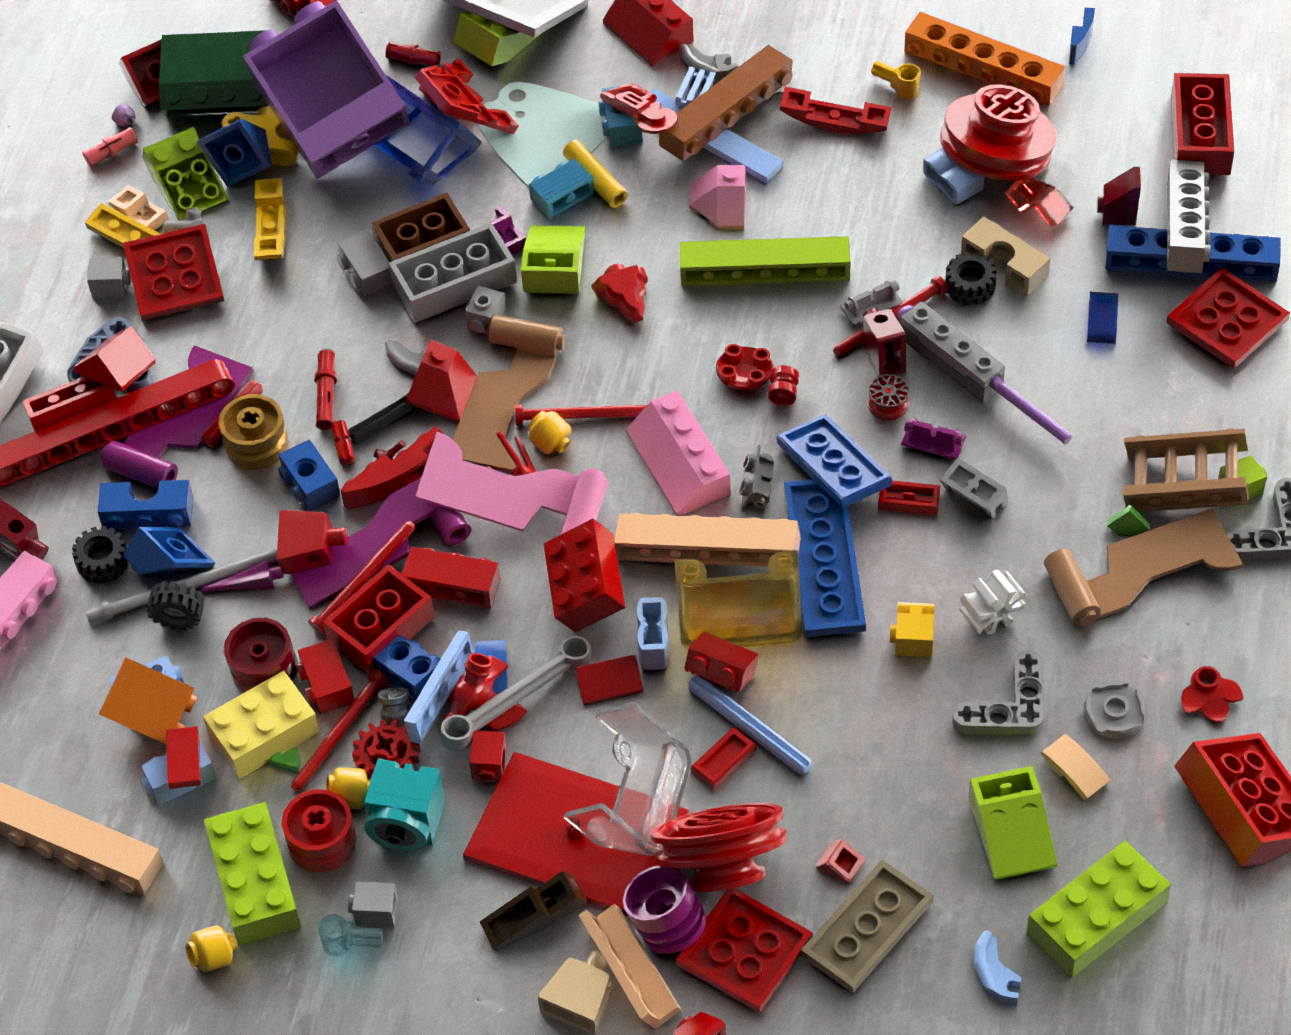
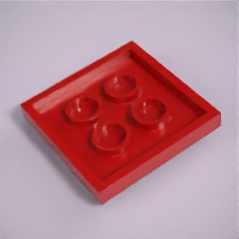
M205 224L123 243L142 321L225 301Z
M1221 267L1167 315L1166 323L1235 369L1289 320L1290 312Z
M733 888L726 890L707 916L704 931L697 941L682 950L676 958V965L760 1013L801 956V949L813 937V932L738 889Z

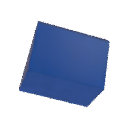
M240 119L197 141L227 187L272 165L266 130L244 119Z

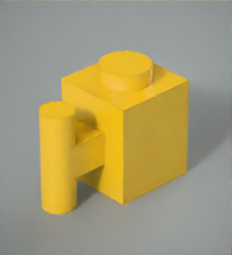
M898 602L897 625L890 624L889 643H896L895 655L932 657L935 604Z

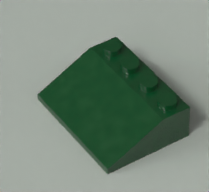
M266 30L162 35L159 75L160 111L165 116L258 112L261 107L269 106L249 75L243 59V55L250 52L247 48L249 42Z

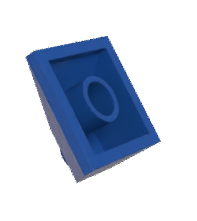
M138 527L123 555L131 564L132 569L142 575L212 568L216 563L180 527Z

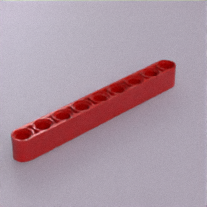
M218 359L210 360L0 445V486L9 485L105 446L112 441H117L223 398L233 391L235 383L223 361Z

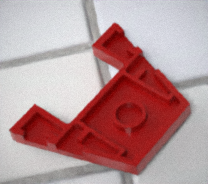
M455 59L452 64L445 62L440 68L435 65L421 69L416 75L415 79L422 86V91L437 103V108L442 113L509 134H514L518 129L519 125L505 110L487 109L464 84L468 83L474 74L460 59Z

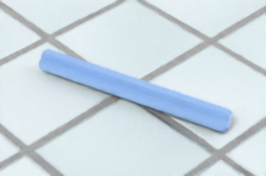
M695 675L690 679L688 683L690 691L799 775H804L811 768V759L708 680L703 679L701 675L698 677Z

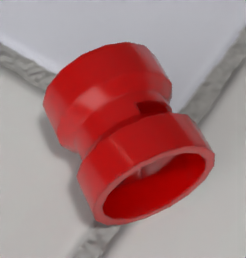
M787 365L774 367L770 375L771 385L768 388V399L776 405H791L796 401L797 397L796 387L799 384V372Z

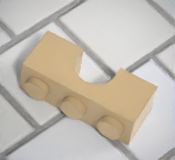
M984 216L962 236L961 255L965 256V252H970V255H974V252H977L980 257L983 255L987 256L988 261L999 259L1007 261L1005 283L1026 296H1029L1049 277L1050 258L1044 252L1033 248L1020 237L1014 236L999 224L990 221Z

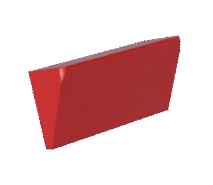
M635 655L584 665L575 669L583 705L644 692Z

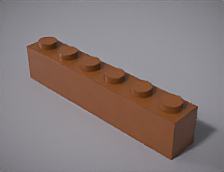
M767 45L677 112V125L673 129L659 134V146L683 162L691 155L697 154L703 146L710 141H714L725 129L734 126L745 114L751 113L757 105L764 100H768L774 92L782 86L788 85L793 75V60L772 46Z

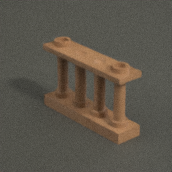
M1245 428L1152 436L1139 435L1124 438L1128 460H1135V485L1123 486V497L1126 507L1131 505L1137 512L1249 504L1245 477H1238V452L1248 451ZM1225 453V478L1207 480V454ZM1195 455V480L1177 482V456ZM1165 457V482L1147 484V459Z

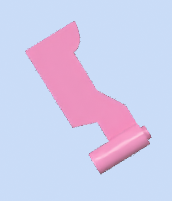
M436 432L415 498L519 531H523L539 509L544 508L566 515L561 534L592 518L597 520L608 480L604 477L603 472L592 468L580 472L579 476L558 469L511 476L462 460V451L458 444L450 437Z

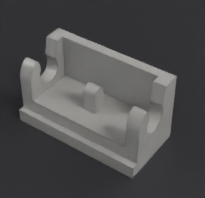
M959 458L955 460L940 479L945 489L957 492L985 510L991 518L996 517L995 510L998 505L1004 508L1008 503L1006 487Z

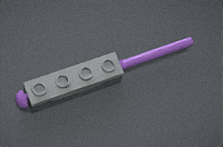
M921 301L914 307L907 305L899 310L897 318L906 333V343L980 402L985 403L993 395L999 393L1063 444H1067L1072 439V435L1004 383L1005 365Z

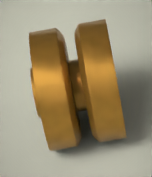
M248 394L234 399L221 412L219 428L228 458L236 466L256 470L266 468L279 461L278 454L287 450L288 436L280 406L272 398L264 395Z

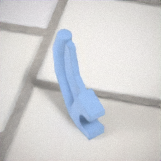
M984 931L974 947V967L983 988L989 995L1001 1002L1017 1004L1019 993L1010 992L1007 988L1010 986L1020 988L1021 977L1008 967L1005 968L999 961L997 939L993 937L990 931Z

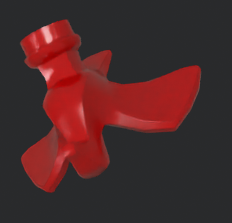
M479 653L470 654L464 663L466 676L463 674L460 676L446 700L447 703L452 702V708L450 713L444 716L443 720L452 715L466 716L470 710H476L495 697L497 694L492 689L494 681L508 668V665L494 656L489 655L487 657ZM517 703L486 725L494 731L509 727L527 714V710Z

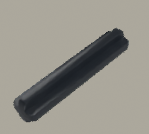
M408 393L349 428L348 433L354 443L363 441L417 408L405 402Z

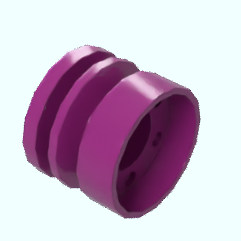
M660 865L653 866L640 872L626 887L622 900L624 909L632 923L636 926L642 940L652 951L661 954L679 952L697 941L704 931L707 920L705 910L698 897L693 893V889L685 874L678 868Z

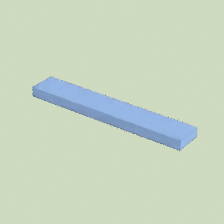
M655 88L651 91L657 97L656 102H661V107L672 109L676 113L684 108L675 105L674 99ZM728 129L720 133L714 141H710L703 146L704 149L733 165H745L747 173L766 184L783 168V160Z

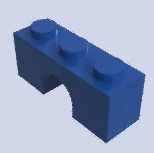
M189 480L159 481L156 495L145 501H139L134 498L130 482L100 483L97 513L101 525L106 526L107 529L191 526L193 494Z

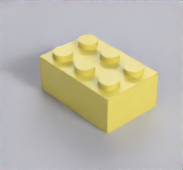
M285 671L276 674L203 716L208 736L239 780L269 763L274 754L278 752L283 754L320 733L315 712Z

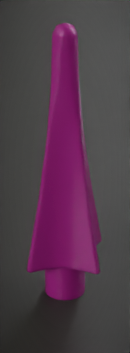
M265 561L242 573L202 587L201 591L203 593L239 589H274L273 580L284 578V573L280 566L270 569L268 561Z

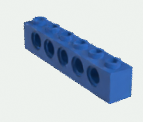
M1109 225L1105 269L1211 277L1223 267L1239 279L1277 282L1280 268L1281 238L1210 232L1209 262H1203L1202 273L1167 271V229Z

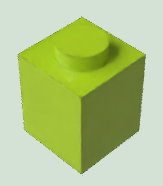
M1252 455L1238 460V477H1245L1249 500L1263 495L1268 478L1263 465L1258 464ZM1225 465L1220 467L1218 479L1225 478Z

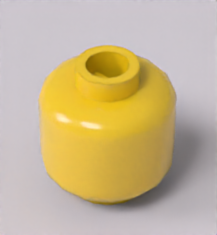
M542 411L528 425L530 430L528 433L529 440L544 454L550 455L555 451L560 454L571 443L568 439L571 434V427L556 412L550 411L545 413Z
M339 767L334 770L332 775L327 776L326 790L339 794L348 803L350 809H361L364 806L371 780H367L366 772L363 769Z
M216 925L193 932L189 942L185 945L188 961L193 968L197 967L201 972H210L230 965L233 959V952L237 950V944L231 932L227 933L223 927Z

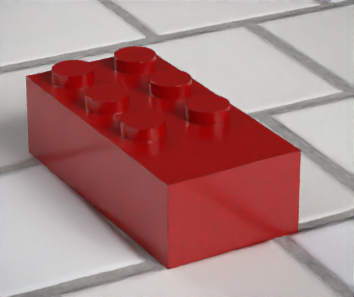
M1174 73L1171 92L1174 160L1204 162V172L1209 173V175H1231L1234 158V137L1229 74Z

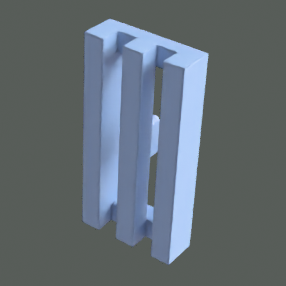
M690 67L676 96L675 105L685 107L691 103L701 82L705 83L701 94L710 89L715 81L716 73L710 72L708 76L705 75V70L700 69L699 73H695V68ZM692 80H695L687 99L683 100Z

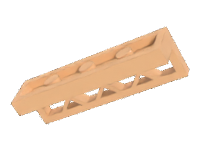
M616 904L610 906L597 917L588 910L579 914L580 919L641 1020L656 1029L682 1010L621 909Z

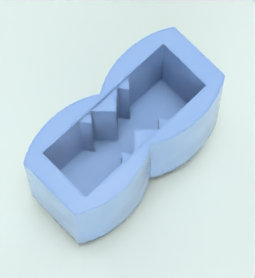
M943 148L923 159L924 175L956 205L984 189L985 176L960 166L947 155Z
M662 597L640 598L637 604V639L640 665L643 670L666 669L669 663L666 602Z

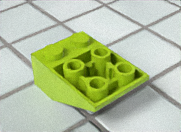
M469 11L460 14L453 43L490 66L509 62L539 35L531 37Z
M194 127L143 148L142 158L178 221H182L187 217L186 211L189 208H199L203 212L229 201L211 162L197 143L199 137Z
M530 225L523 248L521 264L523 292L580 293L586 226Z
M1033 766L970 778L968 798L994 880L1057 867L1058 864L1044 801Z

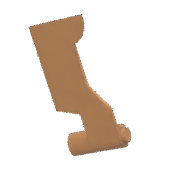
M494 315L489 328V342L515 347L517 351L509 370L478 373L453 440L462 451V460L511 473L516 465L501 444L496 433L501 431L506 438L515 415V405H519L520 401L548 381L559 350L563 351L565 348L566 334L563 333L562 327Z

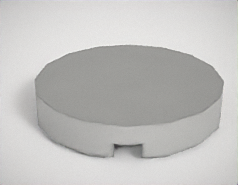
M1106 681L1097 684L1092 688V692L1087 695L1084 702V718L1088 726L1098 735L1109 739H1124L1133 736L1142 729L1146 720L1147 702L1138 689L1134 690L1129 687L1128 683L1122 681Z

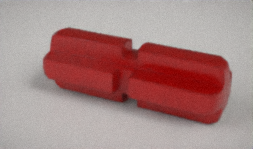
M344 420L333 421L331 423V430L339 463L342 466L353 464L355 458L346 422Z

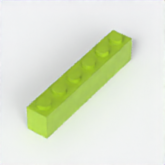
M849 236L680 242L681 286L850 280Z

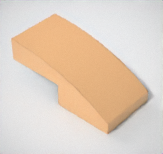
M129 185L108 201L114 210L154 231L164 224V221L169 220L166 210L148 202L145 193Z
M1066 734L1041 752V755L1058 777L1065 776L1083 801L1111 780L1094 759Z

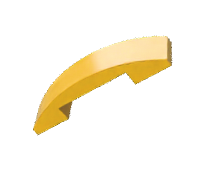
M283 179L255 180L256 237H254V261L283 258L285 245Z

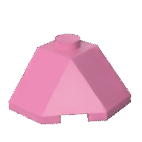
M717 165L691 183L690 208L694 212L703 214L716 229H744L746 199L745 165Z

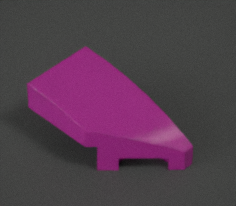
M500 205L497 206L495 218L489 223L492 222L512 255L524 248L527 237L513 225L511 215Z

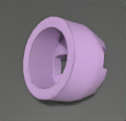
M125 103L119 104L111 117L112 121L122 127L130 126L131 123L129 121L131 118H136L134 110Z

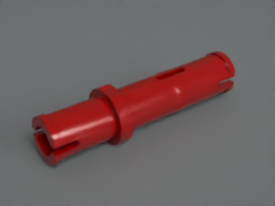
M323 349L317 354V371L314 374V382L317 384L315 426L320 430L331 429L334 414V384L337 382V373L334 371L335 353L329 349Z

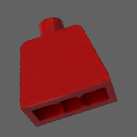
M279 510L276 560L284 575L328 565L332 561V547L348 545L346 527L333 528L326 513Z

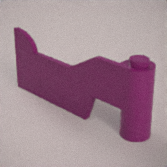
M194 345L188 357L189 369L210 360H221L226 365L235 383L233 391L223 398L129 435L123 444L117 441L110 442L101 451L100 459L102 466L156 489L159 488V481L176 480L178 474L177 465L161 459L162 455L168 447L199 449L203 444L201 435L221 414L225 406L236 397L254 371L253 367Z
M421 476L418 480L390 494L370 523L364 529L348 537V545L333 546L332 561L328 565L291 573V576L307 605L312 609L338 595L405 522L411 521L413 524H416L430 516L448 545H456L466 540L471 534V526L462 512L415 498ZM408 538L374 574L380 572L388 564L391 566L408 557Z

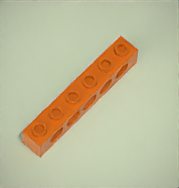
M919 12L905 31L904 51L959 71L962 74L980 79L986 83L1018 88L1042 104L1050 106L1064 85V65L926 13Z

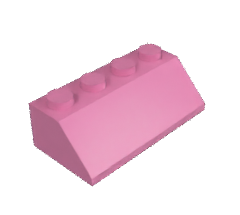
M678 390L652 400L626 429L628 437L676 516H682L731 495L730 473Z

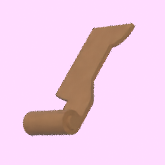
M1213 508L1107 545L1109 573L1087 581L1069 549H1059L1052 552L1045 558L1043 563L1073 624L1082 626L1091 625L1098 619L1125 610L1150 581L1202 562L1207 567L1219 571L1243 568V563Z

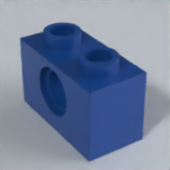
M310 439L278 454L281 463L278 472L284 483L290 482L295 499L299 504L303 502L309 511L341 496L337 477Z

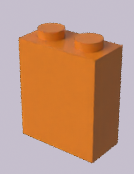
M125 657L99 715L166 744V730L184 727V724L179 723L184 711L191 712L197 696L192 694L194 687Z

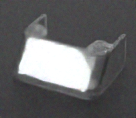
M633 701L598 711L595 716L616 734L612 753L616 761L625 768L613 811L605 804L599 803L565 812L563 818L598 846L653 856L662 848V845L652 841L651 831L661 823L676 818L691 767V755L682 742Z

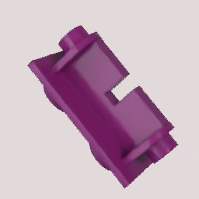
M913 418L912 420H906L904 431L906 432L901 445L956 460L959 458L966 436L959 433L958 429L951 430L940 426L935 428L932 427V424L917 421L916 418Z

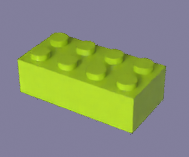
M266 801L204 819L238 946L301 928Z
M1124 840L1030 913L1027 934L1073 978L1167 904L1171 883Z

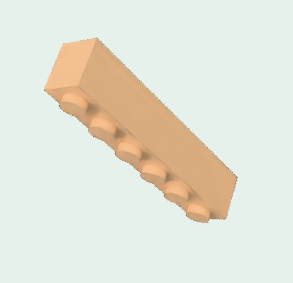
M640 513L619 514L614 538L617 558L623 561L796 568L801 540L798 521L769 520L754 517L744 519L726 516L700 517L697 515L671 516L669 514L644 515Z
M0 782V834L8 837L11 842L18 846L27 845L34 848L40 855L46 858H51V856L58 858L72 869L77 870L81 868L86 870L100 881L107 879L114 882L125 892L132 893L135 891L142 895L146 894L164 865L159 849Z

